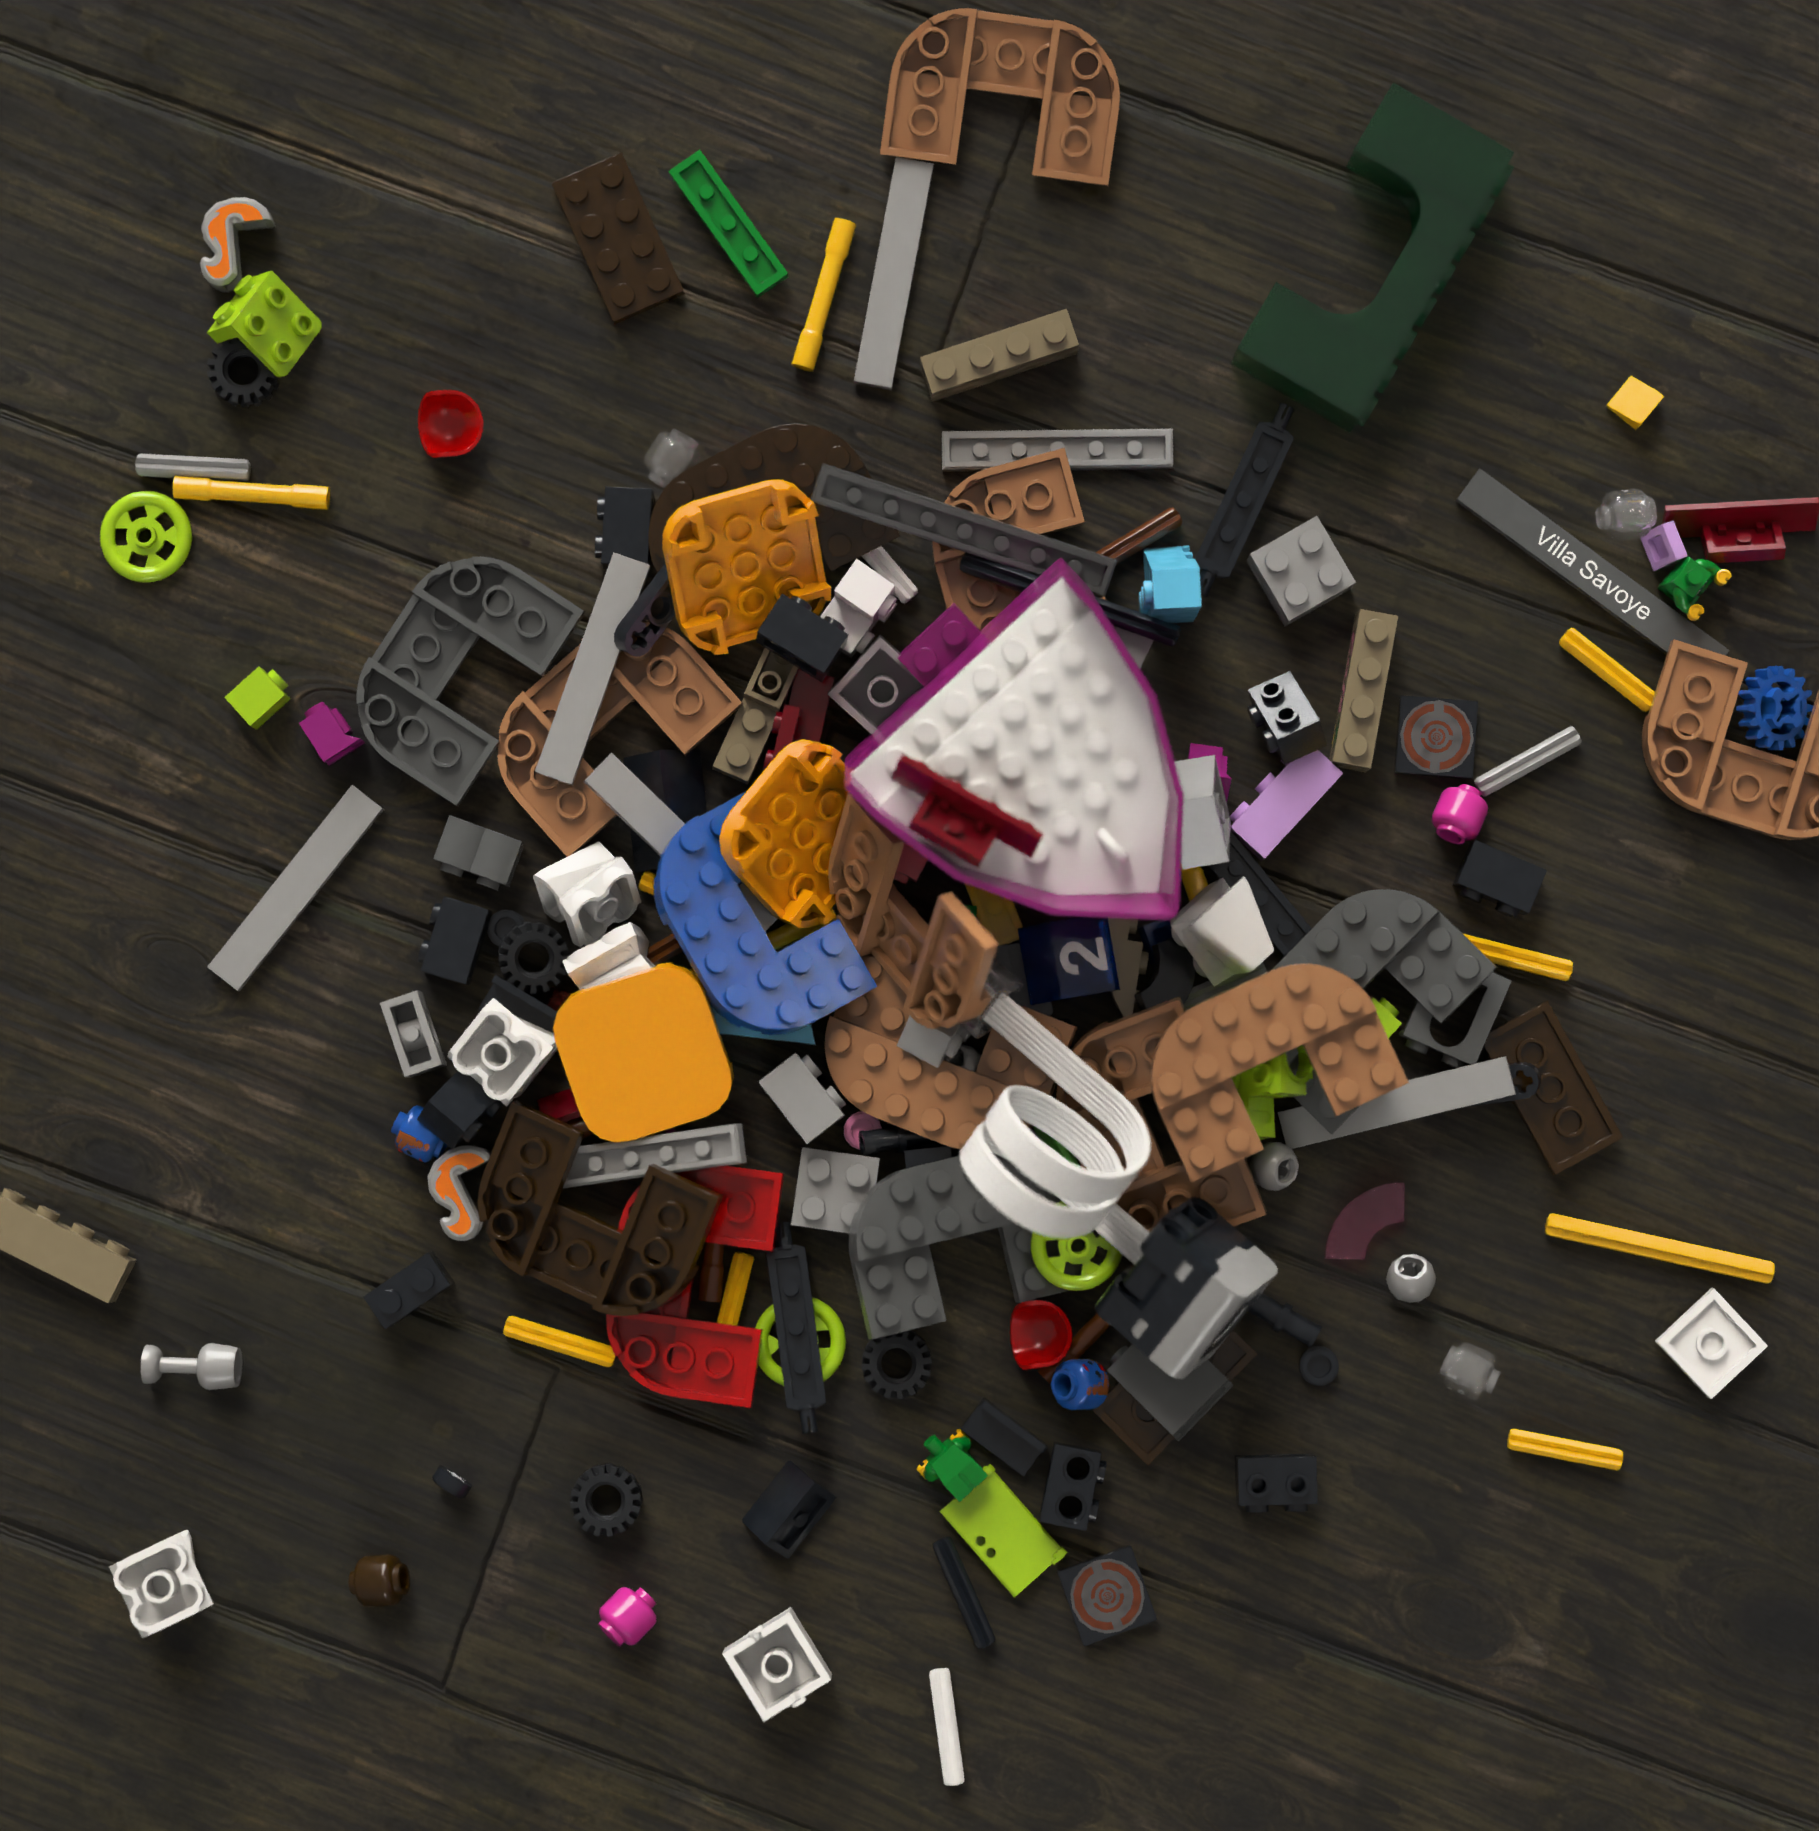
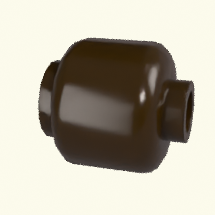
M394 1555L362 1557L357 1562L355 1570L351 1571L349 1575L350 1592L356 1595L357 1600L365 1607L397 1605L410 1588L408 1567Z

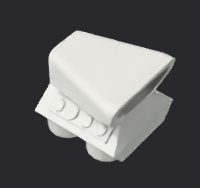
M599 841L533 875L544 912L559 923L566 920L572 942L579 947L598 941L605 934L608 926L614 922L619 923L628 919L635 912L638 904L641 903L634 874L622 856L615 858Z
M1242 877L1232 887H1229L1224 878L1207 885L1178 912L1176 917L1170 919L1174 941L1188 949L1193 956V965L1196 972L1200 976L1208 978L1214 987L1234 974L1253 971L1274 951L1253 892L1245 877Z
M631 922L613 929L600 940L575 951L563 960L568 975L579 990L582 988L585 990L656 967L647 958L649 940L641 928Z
M493 998L457 1040L447 1057L453 1061L454 1067L459 1072L470 1075L481 1084L484 1092L490 1098L500 1100L504 1105L508 1106L513 1098L519 1097L527 1089L558 1049L554 1033L513 1015Z
M188 1530L179 1532L109 1566L114 1577L115 1587L121 1592L130 1611L131 1622L138 1629L142 1638L213 1605L197 1570L192 1537Z

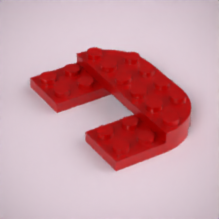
M720 1166L675 1173L723 1195L705 1242L774 1251L784 1173L734 1166ZM640 1186L629 1198L622 1212L618 1229H624ZM693 1279L681 1294L659 1308L631 1316L606 1314L608 1338L615 1356L619 1358L622 1365L630 1373L629 1375L644 1387L671 1397L748 1408L753 1406L763 1329L689 1319Z

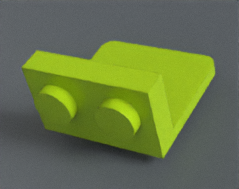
M272 270L253 277L247 275L234 287L236 294L232 300L223 304L213 315L215 322L207 331V334L216 343L238 338L276 377L286 376L321 330V321Z

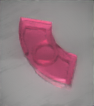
M1389 1183L1371 1188L1349 1202L1339 1213L1330 1229L1324 1258L1364 1260L1367 1245L1376 1232L1389 1224L1404 1222L1405 1183Z

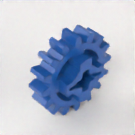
M1768 666L1767 669L1755 670L1756 677H1747L1745 679L1748 690H1741L1738 693L1744 699V704L1736 706V711L1744 713V718L1738 722L1739 726H1748L1749 728L1745 738L1747 740L1756 739L1755 747L1767 748L1768 750H1783V748L1795 747V739L1804 738L1805 733L1802 727L1808 725L1809 718L1806 717L1807 712L1813 709V705L1807 704L1806 701L1812 695V691L1802 689L1805 678L1795 677V670L1793 668L1783 669V666ZM1773 683H1776L1780 686L1778 688H1773L1771 685ZM1778 729L1779 732L1773 733L1771 730Z

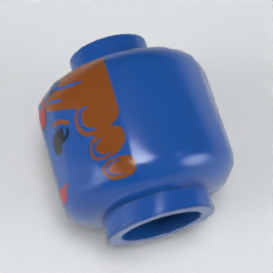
M416 1105L407 1114L404 1112L398 1114L391 1133L397 1135L395 1147L398 1151L421 1162H429L434 1157L440 1158L447 1145L417 1120L424 1107Z
M1071 1359L1063 1361L1057 1366L1052 1377L1051 1388L1057 1403L1063 1408L1069 1410H1091L1098 1408L1104 1403L1109 1391V1378L1105 1368L1099 1362L1091 1359Z

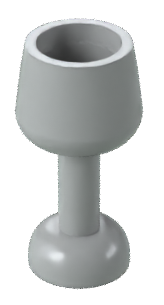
M208 1343L201 1348L198 1358L163 1357L160 1348L155 1345H145L141 1357L142 1382L144 1384L155 1383L161 1378L162 1373L197 1374L199 1384L207 1390L238 1387L242 1377V1351L238 1347Z

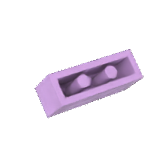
M1319 750L1285 764L1286 767L1276 777L1270 772L1255 788L1260 795L1252 804L1248 805L1243 801L1230 815L1231 821L1234 822L1231 825V832L1260 861L1269 855L1343 774Z

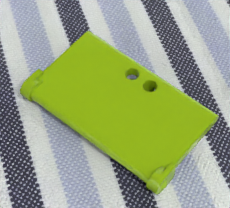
M990 1463L983 1467V1470L988 1475L987 1478L961 1502L954 1498L939 1512L1015 1598L1051 1564L1055 1565L1059 1560H1062L1068 1552L1063 1546L1060 1547L999 1477L995 1472L996 1469Z

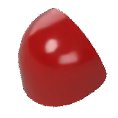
M436 390L424 395L418 412V430L422 446L430 457L443 458L464 455L478 444L483 433L484 421L479 406L470 396L458 390Z
M1040 1300L1026 1301L1017 1304L1013 1309L1010 1321V1342L1013 1356L1019 1367L1023 1370L1049 1367L1062 1360L1069 1351L1072 1342L1071 1324L1066 1314L1053 1303Z

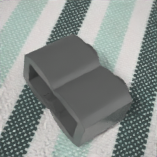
M449 815L433 859L442 863L441 871L461 878L464 871L478 876L477 884L498 891L500 884L510 887L525 843Z

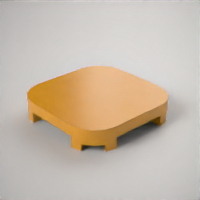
M782 479L766 480L694 500L679 507L668 519L663 531L662 548L675 615L681 631L698 648L711 651L714 655L729 654L728 647L756 639L757 631L782 593L789 598L797 596L803 599L812 607L811 611L816 615L822 612L826 601H831V586L826 582L815 520V517L819 516L814 502L795 484Z
M805 739L790 743L777 754L729 812L722 824L719 839L721 855L728 867L774 917L783 923L799 929L810 928L819 924L826 926L836 917L830 911L836 903V894L830 895L828 867L831 850L849 793L845 789V763L840 759L843 754L832 746Z
M673 962L657 964L654 968L585 990L582 988L571 994L558 1010L553 1026L555 1043L580 1115L588 1129L599 1138L612 1142L635 1140L704 1118L719 1110L727 1100L734 1079L733 1065L730 1063L712 1008L705 993L706 990L699 978L687 968L673 965Z

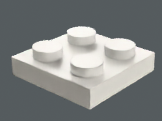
M1710 1288L1655 1340L1709 1399L1717 1395L1768 1346L1714 1288Z

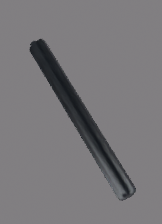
M967 552L963 555L959 568L963 573L1022 593L1039 577ZM1095 597L1113 626L1171 647L1177 644L1181 633L1179 626Z

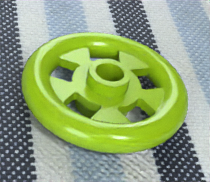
M140 491L124 496L111 506L101 525L100 544L106 561L119 575L132 581L150 583L169 577L183 565L190 552L192 529L187 514L175 500L162 493ZM144 506L147 517H141L132 522L129 511ZM163 513H166L174 523V526L167 531H164L162 525L156 521ZM116 529H127V545H116ZM145 529L150 530L151 539L146 543L140 542V532ZM165 541H168L175 548L171 555L164 560L157 555V552L162 549ZM133 552L141 556H148L145 567L135 566L130 563Z
M1062 1201L1056 1203V1204H1058V1205H1062V1206L1068 1207V1206H1067L1064 1202H1062ZM1032 1232L1031 1254L1036 1268L1048 1282L1065 1290L1083 1291L1102 1284L1115 1272L1123 1255L1100 1234L1095 1237L1093 1232L1075 1238H1053ZM1057 1239L1060 1255L1048 1257L1046 1241ZM1075 1239H1082L1085 1242L1083 1250L1075 1252L1071 1249L1072 1242ZM1098 1246L1107 1250V1255L1100 1266L1090 1261L1095 1255ZM1066 1262L1082 1264L1081 1274L1069 1275L1064 1273Z
M812 1297L816 1331H829L830 1347L819 1348L824 1382L834 1374L843 1360L846 1349V1335L837 1313L823 1301ZM772 1304L762 1313L755 1328L763 1329L758 1365L771 1380L784 1386L782 1368L772 1358V1355L779 1349L778 1339L769 1335L775 1323L774 1307Z

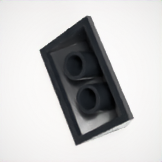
M657 750L623 758L624 765L685 824L694 817L707 813L700 750H691L686 756L680 750ZM631 829L635 873L657 871L661 857Z

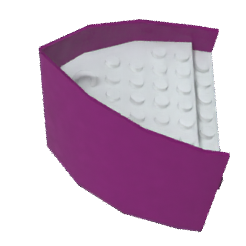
M1060 558L982 630L953 603L899 653L898 660L923 686L916 690L888 716L873 734H869L845 758V789L873 818L956 880L1051 915L1169 920L1176 917L1179 911L1183 790L1156 695L1088 585ZM902 754L924 762L936 773L947 779L958 781L966 790L982 799L993 801L1003 811L1017 819L1030 822L1035 829L1044 833L1032 858L995 839L979 868L908 829L912 818L925 798L891 779Z

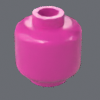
M1461 784L1459 787H1449L1441 793L1432 814V823L1439 837L1453 844H1463L1465 841L1477 838L1488 814V805L1480 797L1481 792L1477 788Z
M621 1587L599 1609V1616L602 1621L598 1626L616 1645L621 1646L623 1643L635 1645L656 1624V1615L652 1610L656 1602L642 1588L635 1592L630 1588Z

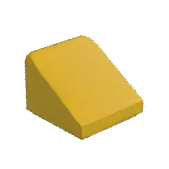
M1630 376L1606 407L1636 430L1664 396L1652 387Z

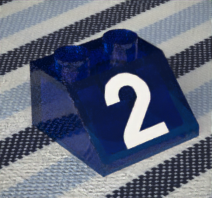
M1082 916L1017 928L1030 1005L1059 1002L1120 990L1108 917Z

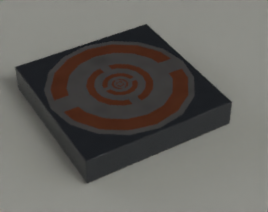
M1401 695L1399 697L1394 773L1472 779L1478 701Z
M1131 1545L1057 1570L1084 1646L1157 1620Z

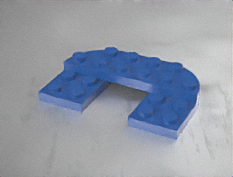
M744 792L709 812L694 817L672 837L660 856L656 877L654 878V898L663 925H669L705 988L709 1003L715 1011L739 1028L743 1026L762 1032L761 1034L780 1035L809 1026L875 989L877 984L839 919L779 952L775 951L739 888V885L743 884V882L728 867L721 855L719 839L722 824L732 808L746 793Z

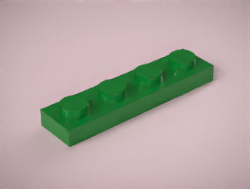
M700 149L668 171L670 177L757 299L789 277L786 269Z

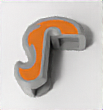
M233 197L217 202L205 214L201 227L203 238L214 252V256L210 259L203 257L200 264L204 278L214 289L221 292L233 291L236 284L242 279L238 230L276 227L267 208L250 198Z
M468 1145L451 1149L434 1161L428 1174L430 1194L435 1202L451 1211L449 1217L440 1219V1225L445 1234L456 1241L473 1239L478 1235L483 1225V1222H480L478 1210L460 1175L488 1162L491 1153L485 1148Z

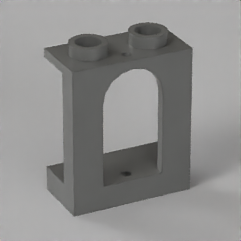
M1492 973L1479 986L1486 991L1465 1038L1456 1046H1442L1433 1039L1430 1033V1022L1433 1015L1418 1000H1416L1404 1030H1401L1398 1036L1407 1039L1405 1046L1418 1053L1426 1055L1428 1050H1432L1443 1055L1440 1062L1456 1069L1464 1067V1065L1476 1064L1512 981Z

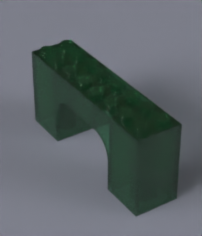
M1393 83L1354 148L1346 168L1391 193L1404 204L1411 220V234L1407 245L1375 299L1366 308L1356 313L1342 315L1328 312L1276 282L1239 344L1231 364L1348 432L1352 431L1356 423L1363 427L1379 399L1373 396L1375 390L1382 394L1398 368L1392 361L1394 358L1402 361L1418 334L1412 330L1413 325L1421 328L1437 299L1431 296L1432 293L1435 292L1440 295L1455 271L1456 266L1450 263L1451 260L1454 259L1457 262L1461 260L1476 233L1470 230L1471 226L1479 229L1493 206L1495 200L1490 198L1489 195L1493 194L1497 197L1515 167L1508 163L1515 152Z

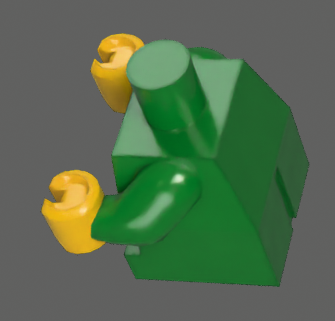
M1687 556L1675 564L1657 589L1675 602V606L1687 614L1689 620L1696 621L1700 618L1699 615L1704 613L1702 605L1695 604L1700 597L1698 594H1703L1713 581L1712 579H1714L1716 585L1724 586L1727 583L1726 580H1729L1732 575L1729 570L1721 569L1712 561L1705 559L1694 561Z
M957 1429V1434L955 1436L952 1434L943 1443L935 1434L931 1435L924 1442V1446L931 1454L923 1461V1466L920 1464L917 1466V1471L929 1482L939 1479L948 1491L961 1502L988 1475L968 1453L971 1447V1439L964 1431Z

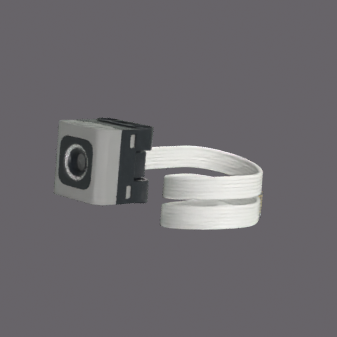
M993 959L984 986L992 997L989 1005L980 1016L959 1025L975 1039L988 1034L992 1029H995L1113 1134L1123 1150L1126 1170L1123 1171L1120 1159L1110 1143L1083 1117L1050 1095L1021 1085L1009 1086L1002 1092L986 1114L985 1121L978 1125L961 1148L959 1156L961 1166L977 1190L1001 1213L1020 1226L1053 1238H1075L1095 1230L1133 1264H1130L1113 1280L1096 1302L1095 1310L1102 1320L1118 1330L1165 1373L1177 1379L1185 1378L1214 1355L1277 1275L1278 1269L1267 1255L1219 1215L1211 1204L1201 1198L1191 1197L1178 1207L1171 1209L1158 1221L1151 1232L1147 1231L1117 1204L1122 1193L1130 1186L1149 1159L1151 1140L1146 1124L1134 1106L1118 1090L1008 996L1011 992L1020 991L1024 983L996 959ZM1020 1120L1035 1126L1070 1151L1086 1169L1067 1161L1057 1151L1035 1137ZM992 1153L1009 1160L1030 1180L1056 1195L1068 1207L1050 1202L1032 1192L1009 1173Z

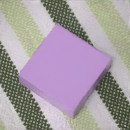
M1674 520L1661 524L1640 535L1653 571L1665 568L1688 556Z

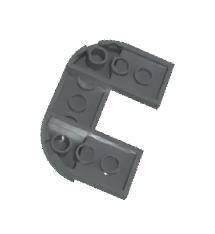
M472 557L452 563L447 562L428 573L413 589L412 597L372 658L368 657L357 685L356 704L358 705L361 727L374 749L391 764L457 807L500 742L439 702L440 697L481 637L544 677L585 614L584 610L519 568L502 560L489 557Z
M1379 889L1358 893L1333 907L1272 970L1295 964L1325 966L1351 978L1364 990L1386 969L1440 1023H1443L1498 967L1439 910L1425 900L1402 891ZM1297 1047L1286 1053L1288 1065L1294 1075H1296L1299 1065ZM1314 1069L1313 1079H1309L1306 1082L1307 1095L1294 1096L1330 1134H1333L1360 1107L1357 1106L1335 1116Z
M992 1153L1009 1173L1032 1192L1055 1204L1061 1201L1056 1195L1030 1180L1009 1160ZM959 1156L902 1169L886 1176L867 1192L866 1198L858 1212L854 1214L851 1223L849 1255L869 1340L947 1321L929 1244L998 1228L1015 1303L1069 1290L1051 1284L1040 1274L1031 1254V1236L1033 1231L1009 1219L977 1190L964 1172ZM1075 1239L1071 1244V1249L1075 1252H1079L1084 1248L1082 1239ZM1058 1240L1046 1241L1048 1257L1059 1256ZM1066 1262L1064 1273L1080 1275L1082 1264Z

